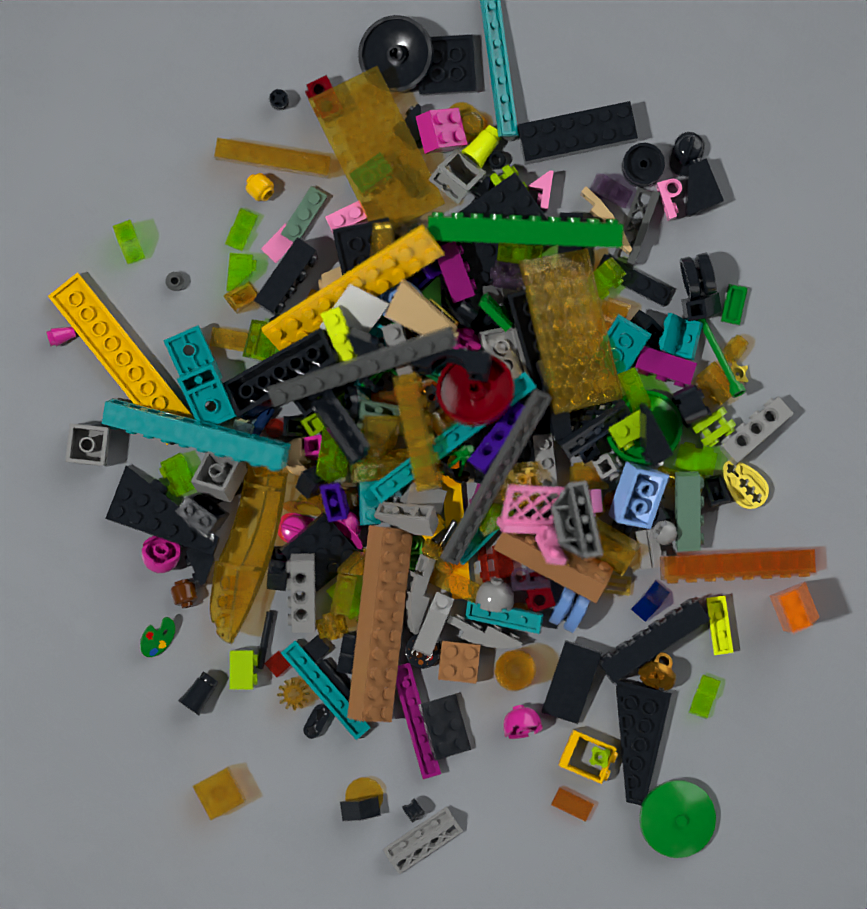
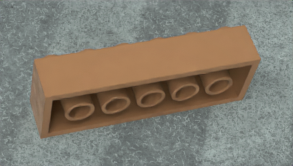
M501 533L494 550L595 603L599 600L614 570L605 561H600L594 557L583 559L562 546L561 548L567 558L565 565L549 564L546 562L535 539L537 534Z

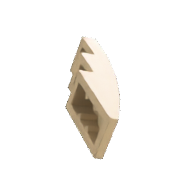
M587 186L581 191L580 195L594 206L590 214L598 218L600 222H605V219H615L604 203ZM623 231L622 248L620 249L629 255L632 248Z

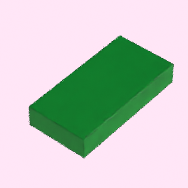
M733 284L728 285L720 322L740 325L748 288Z

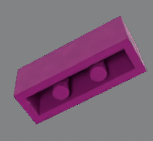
M450 241L439 245L444 255L437 258L453 303L474 296V290H477L474 279L470 280L467 273L470 272L467 261L463 262L461 254H464L461 244H456V241Z
M644 346L637 357L634 369L638 370L637 373L640 375L648 376L651 374L656 376V380L662 382L670 380L674 382L675 386L685 388V386L691 384L697 363Z

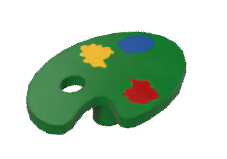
M164 617L160 628L157 630L153 625H149L145 629L140 640V651L144 656L155 657L169 646L175 634V623L170 617Z

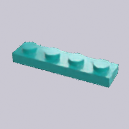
M469 599L467 602L466 619L536 634L541 633L544 615L542 613L513 608L510 611H507V608H502V612H492L481 609V604L478 603L476 605L475 599Z

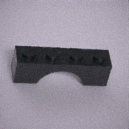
M449 348L410 361V367L413 373L432 375L442 365L457 364L466 370L469 380L489 382L493 360L491 353L485 350L471 351L466 348Z

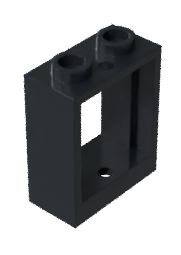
M198 492L187 496L176 511V513L206 535L220 530L230 515L212 500Z

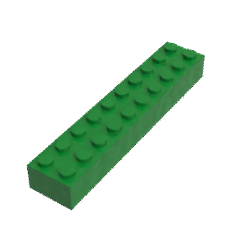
M432 212V215H428L427 231L434 240L622 248L623 224L619 223L617 219H605V222H599L598 218H586V222L576 217H567V221H560V217L548 216V220H541L540 216H528V219H522L521 215H509V218H502L501 214H490V218L483 217V214L471 213V217H463V213L454 212L451 213V216H444V212Z

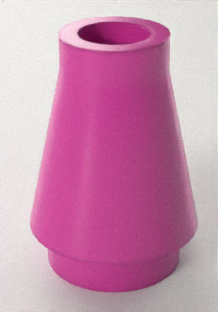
M72 326L51 328L50 331L46 332L50 346L55 345L57 347L76 337Z

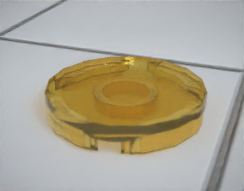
M360 777L353 780L345 792L346 801L378 796L380 807L383 802L381 786L376 780L369 777Z

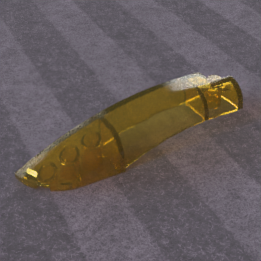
M247 461L246 469L248 471L244 477L243 489L234 524L219 560H215L210 596L211 621L215 623L218 629L216 631L218 636L229 644H233L243 626L268 568L281 521L288 473L283 472V469L271 471L266 466H252Z

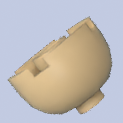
M305 437L294 439L288 443L290 444L286 468L293 475L300 476L302 471L316 465V461L305 456Z

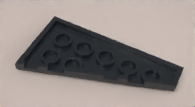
M127 465L125 466L106 515V520L213 557L220 538L214 533L206 535L176 513L179 508L177 504Z
M617 681L615 686L625 798L628 803L642 806L649 792L672 694Z

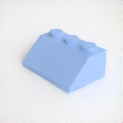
M626 461L608 515L617 523L651 529L669 475L642 464Z

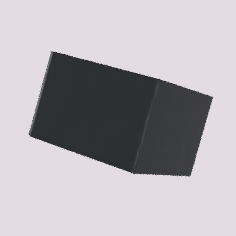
M284 416L283 436L310 437L301 423V420L304 418Z
M721 474L703 478L709 508L731 503Z
M378 796L340 802L342 821H359L381 816Z

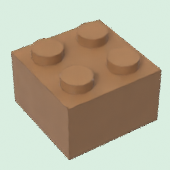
M442 640L438 680L476 684L480 645Z

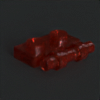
M495 545L492 546V554H487L486 547L479 549L477 557L481 566L479 574L480 578H482V583L489 581L490 577L494 576L495 578H501L505 583L515 582L513 559L494 550ZM493 559L494 571H489L488 560Z

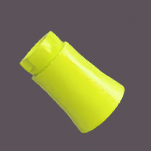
M488 125L461 152L482 168L502 137H498V130Z

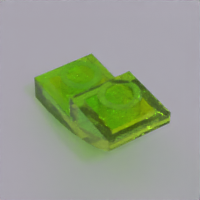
M240 208L225 245L243 251L258 215Z

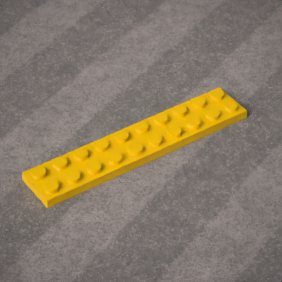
M421 225L261 327L262 332L280 351L319 329L323 322L321 313L332 309L350 284L378 297L400 283L402 279L408 278L444 255L443 250L425 227Z
M78 272L48 295L133 404L195 419Z

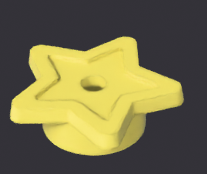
M732 362L731 370L736 380L748 382L746 377L748 366L740 367L735 362Z

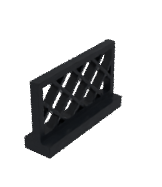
M609 386L569 412L570 421L574 417L579 416L577 421H571V426H575L572 434L564 439L556 440V442L570 459L608 434V428L632 413L626 402ZM611 394L608 400H603L604 397ZM601 405H607L605 409L599 410ZM595 406L593 410H587L589 407ZM584 416H590L589 420H583Z

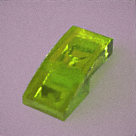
M702 675L688 713L707 719L721 681Z

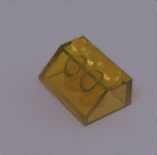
M594 517L603 554L600 557L594 558L607 562L614 568V572L623 576L642 544Z

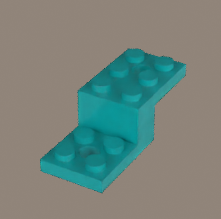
M196 325L164 339L165 346L179 374L177 378L195 420L217 425L236 417V412L221 382L223 376L200 326ZM184 346H193L194 353L187 355L184 352ZM206 402H215L216 409L209 411L205 406Z

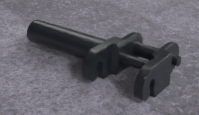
M454 519L451 520L440 542H435L434 539L430 541L438 550L434 557H429L435 559V563H438V566L445 565L442 558L439 560L437 556L440 551H444L459 523Z

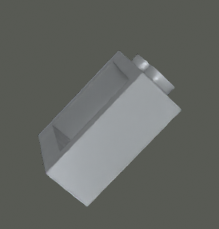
M456 148L436 168L429 181L459 204L475 188L486 172ZM451 165L467 178L470 183L466 185L446 167Z

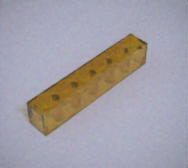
M217 138L214 154L215 159L219 161L329 179L332 161L330 156Z
M416 372L393 377L417 492L442 488L441 483H444L441 471L438 472L437 464L440 463L437 452L434 453L433 445L436 444L435 437L429 431V426L432 425L431 418L425 412V407L428 406L427 399L421 393V388L424 387L422 377H418Z

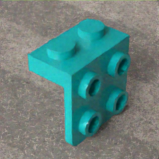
M668 313L664 320V332L659 340L660 350L676 357L694 360L703 323L687 321L674 313Z

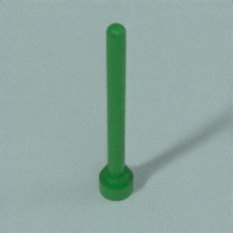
M699 319L698 321L703 323L702 330L730 383L729 392L732 398L743 395L746 389L742 383L736 380L706 319Z

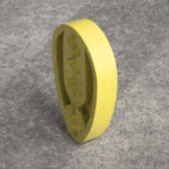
M730 461L725 462L722 467L723 479L735 503L745 509H754L763 505L769 494L766 480L753 468L741 462L735 465L736 468L734 470L738 475L737 477L732 472H727V465L732 466L733 464ZM740 479H747V486L755 488L753 493L761 495L759 503L757 501L752 502L753 496L751 494L746 495L747 489L739 486L741 484Z

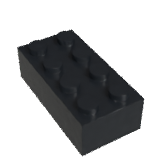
M297 237L254 298V302L271 315H280L286 307V300L288 298L292 299L295 295L297 284L299 282L302 284L308 275L306 271L309 267L313 268L319 260L317 250Z

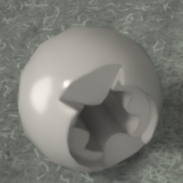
M660 521L653 528V538L659 544H671L677 536L676 527L669 521Z

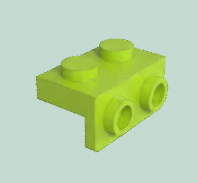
M640 409L608 428L619 450L622 448L624 450L629 449L635 445L633 441L640 438Z

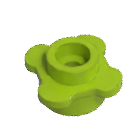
M597 746L593 747L591 750L592 758L589 759L590 764L593 766L601 765L602 768L607 767L610 751L608 749H599Z

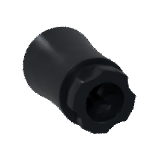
M203 671L200 678L197 677L191 687L177 701L200 716L218 681Z

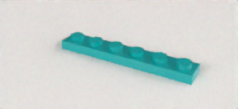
M296 640L281 652L284 658L355 740L371 728L366 721L347 718L349 701Z

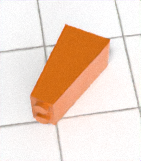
M805 581L769 595L782 629L785 632L795 633L810 627L819 618Z

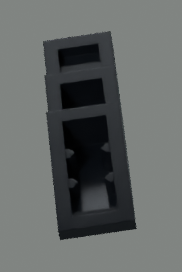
M556 358L539 361L536 363V367L541 380L539 384L541 391L552 397L545 409L554 441L564 439L572 434V427Z

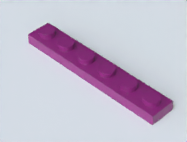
M411 664L399 665L396 686L422 778L427 779L441 775L438 760L433 759L419 709V704L422 703Z

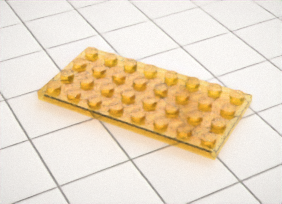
M378 66L308 99L368 221L389 217L391 229L394 230L445 205L438 187L429 181L431 173Z
M588 248L519 262L550 396L552 397L554 413L558 414L623 399Z

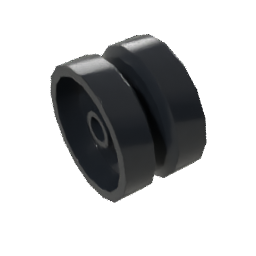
M647 142L635 144L625 153L621 164L622 174L630 185L647 188L654 185L662 176L665 168V158L661 150L653 144ZM642 162L646 163L645 168L640 166Z
M707 252L697 254L695 263L690 256L680 258L681 275L690 300L699 298L701 289L706 295L717 292L715 274Z

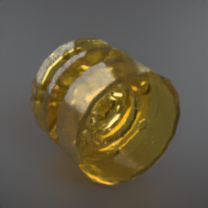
M514 649L505 652L498 658L494 673L496 680L502 687L507 690L518 691L532 683L536 676V665L530 654L523 650ZM515 664L516 667H521V670H519V675H517L516 673L512 674V665Z

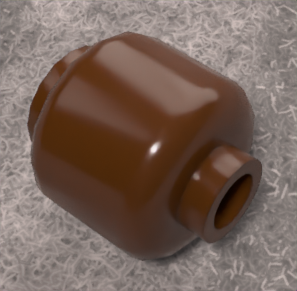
M189 579L176 581L174 586L171 587L173 602L175 605L181 606L182 609L192 607L193 602L198 599L195 584L189 582Z

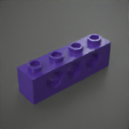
M517 402L507 410L468 459L484 475L488 473L515 425L514 423H516L525 407L520 402Z

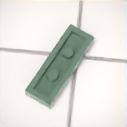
M311 186L281 232V235L292 242L297 237L301 239L328 196Z

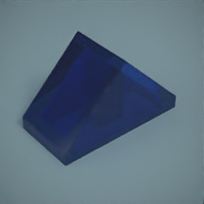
M655 580L631 610L646 622L662 605L670 592Z

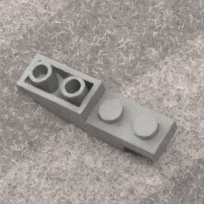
M420 554L415 571L409 570L403 621L405 629L414 634H418L425 611L428 609L430 598L425 596L424 593L428 588V582L435 568L436 561L424 554Z
M456 613L454 616L450 615L447 620L448 623L463 630L460 638L491 648H515L522 645V642L519 641L520 637L512 633L509 636L502 633L503 629L497 625L487 626L485 632L481 631L482 626L474 622L469 625L464 622L466 618Z

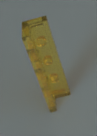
M421 448L369 452L368 457L362 460L363 462L351 465L350 479L353 483L381 480L409 459L410 455H414L421 450ZM426 471L419 476H425Z

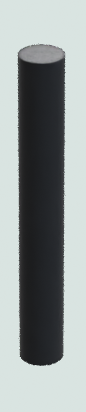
M266 611L258 654V666H256L258 669H264L274 612Z

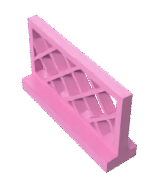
M509 485L502 515L498 516L497 525L503 533L538 534L543 525L554 526L552 515L548 518H543L542 514L551 508L558 497L550 503L546 497L552 493L560 495L565 487ZM513 492H522V496L515 501L512 500ZM534 492H539L541 495L531 502L528 497ZM527 499L530 504L520 510L517 505ZM542 500H545L547 505L538 511L535 506ZM514 507L519 511L514 516H508V512ZM532 508L535 509L536 513L534 515L525 517L524 514Z

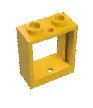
M573 729L558 765L602 784L603 780L607 781L610 770L608 768L610 763H614L618 753L615 752L617 748ZM579 738L610 751L607 761L608 766L605 768L601 767L598 776L568 764Z

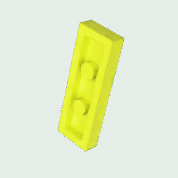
M340 306L322 312L321 317L340 363L356 358L346 336L349 328Z
M726 596L706 598L707 612L711 619L709 620L713 654L733 653Z

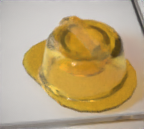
M458 102L450 107L459 108L467 142H472L488 126L484 116L468 103Z
M300 494L297 500L286 501L282 506L284 510L300 515L318 517L323 512L326 514L321 494L309 500Z

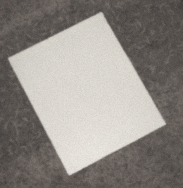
M350 284L333 308L340 306L348 328L354 327L369 333L389 303ZM323 321L322 324L320 325V328H322V329H324V330L327 331L326 326H325L324 321Z

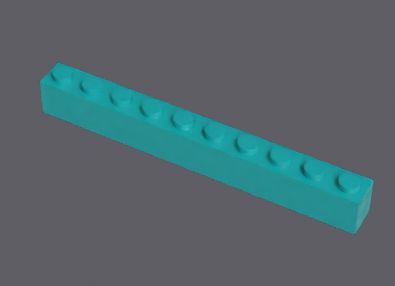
M113 398L105 401L102 424L108 425L110 429L118 430L120 428L126 430L125 432L129 434H143L145 438H158L163 443H178L179 447H193L198 452H212L217 457L228 456L233 461H247L252 466H266L271 471H279L287 466L290 444Z

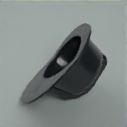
M685 132L677 137L670 156V166L675 174L686 177V169L691 165L690 161L699 157L702 159L705 145L703 139L698 134Z

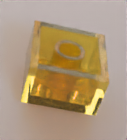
M229 766L193 785L210 820L246 801Z

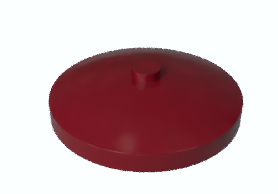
M491 355L493 363L489 382L469 380L468 374L463 367L457 364H448L439 376L436 390L443 412L453 421L466 426H482L500 418L510 407L515 393L513 376L502 360Z

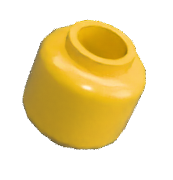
M262 173L252 174L248 177L246 191L258 202L267 201L272 197L274 184L268 177Z

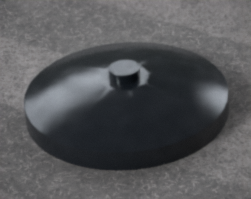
M401 15L386 16L374 22L364 33L358 50L359 65L366 79L375 87L392 93L405 92L419 85L428 75L434 58L433 43L426 29L417 21Z

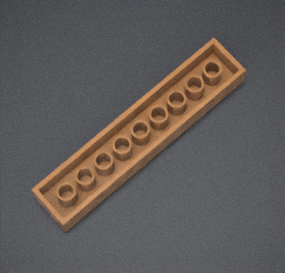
M369 525L347 715L349 719L369 722H392L413 538L412 533L403 529Z

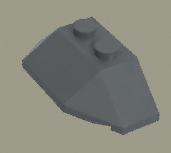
M587 481L568 483L551 506L558 545L583 559L600 557L603 554Z

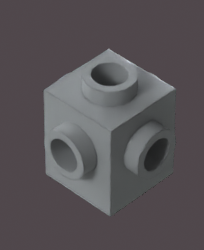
M610 453L603 454L599 457V460L593 463L601 480H609L611 482L621 478L625 465L622 458L617 454Z

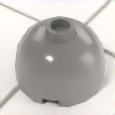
M492 578L479 586L475 604H481L480 608L487 611L502 612V608H507V611L513 609L514 593L512 588L503 582L501 578Z

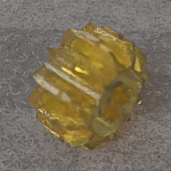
M291 678V685L288 680H285L284 684L287 688L282 685L279 686V689L284 691V693L277 694L278 697L284 696V699L279 703L288 702L285 709H288L290 704H292L293 711H296V704L301 709L304 707L301 700L305 703L309 702L304 696L310 695V692L303 691L308 685L305 684L301 687L302 679L295 684V678ZM292 689H296L295 692H299L295 699H292V696L289 697Z

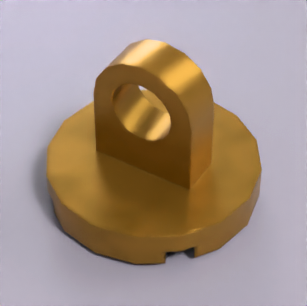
M661 652L652 661L642 664L638 670L640 680L653 689L659 690V688H664V691L672 689L676 682V675L671 670L673 664L671 657ZM659 659H662L665 662V665L661 664L659 662Z

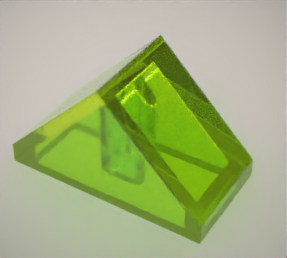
M494 502L491 504L478 527L484 536L500 529L497 525L498 516L502 515L503 505ZM513 510L508 512V516L515 515Z

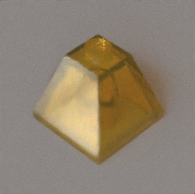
M364 416L360 432L370 445L368 457L365 459H381L396 446L403 420L402 416Z

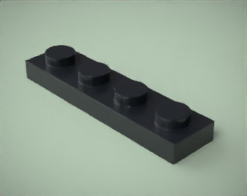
M605 254L595 271L662 307L672 290Z

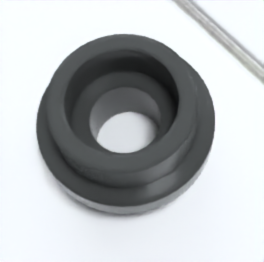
M171 272L167 275L165 283L170 290L178 291L183 288L185 279L181 273ZM178 278V283L172 284V279Z

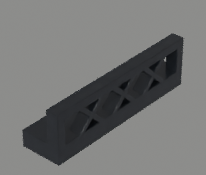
M330 388L324 390L323 398L311 403L312 410L351 465L367 458L370 447L369 443Z

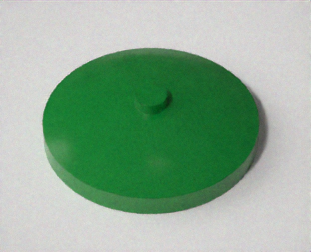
M650 390L634 391L621 397L632 414L640 409V403L642 402L650 408L671 450L674 452L680 443L683 432L681 414L674 402L665 395ZM610 432L606 434L610 447L620 458L642 465L651 464L650 462L646 463L641 455L643 450L640 447V438L633 441L635 445L629 449L624 450L622 448L619 450Z
M671 780L659 784L646 796L640 809L639 824L641 833L651 848L667 857L684 858L696 854L710 841L716 826V812L712 800L702 788L688 781Z

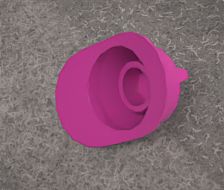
M349 510L347 519L332 521L351 544L358 549H363V544L358 537L362 526H360V518Z
M297 513L284 514L277 523L278 536L283 541L288 542L314 519Z

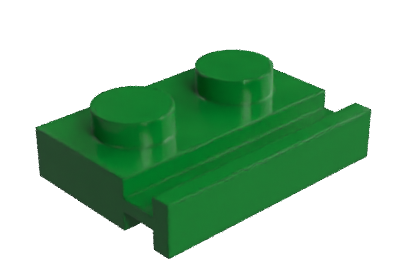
M486 292L481 297L479 305L506 332L511 328L513 318Z

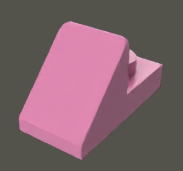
M551 170L528 186L530 190L542 191V194L538 193L537 204L540 205L542 211L548 210L554 172Z

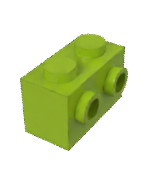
M230 650V690H253L254 685H258V674H254V666H258V654H254V650Z

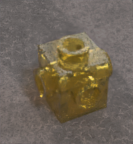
M331 612L323 614L322 619L315 620L320 639L328 637V641L339 639L340 634L349 632L345 614L334 616V613Z

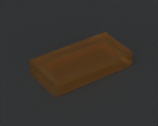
M560 787L551 803L552 806L585 822L594 806L593 803Z

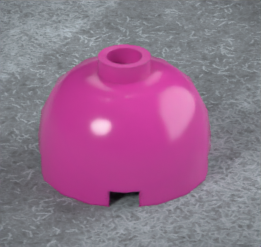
M155 536L149 537L144 541L142 561L150 571L166 573L176 567L180 558V546L178 544Z
M524 705L514 706L513 710L507 713L503 722L505 737L508 736L509 739L529 737L528 733L534 731L535 735L543 729L541 719L536 711L524 707Z

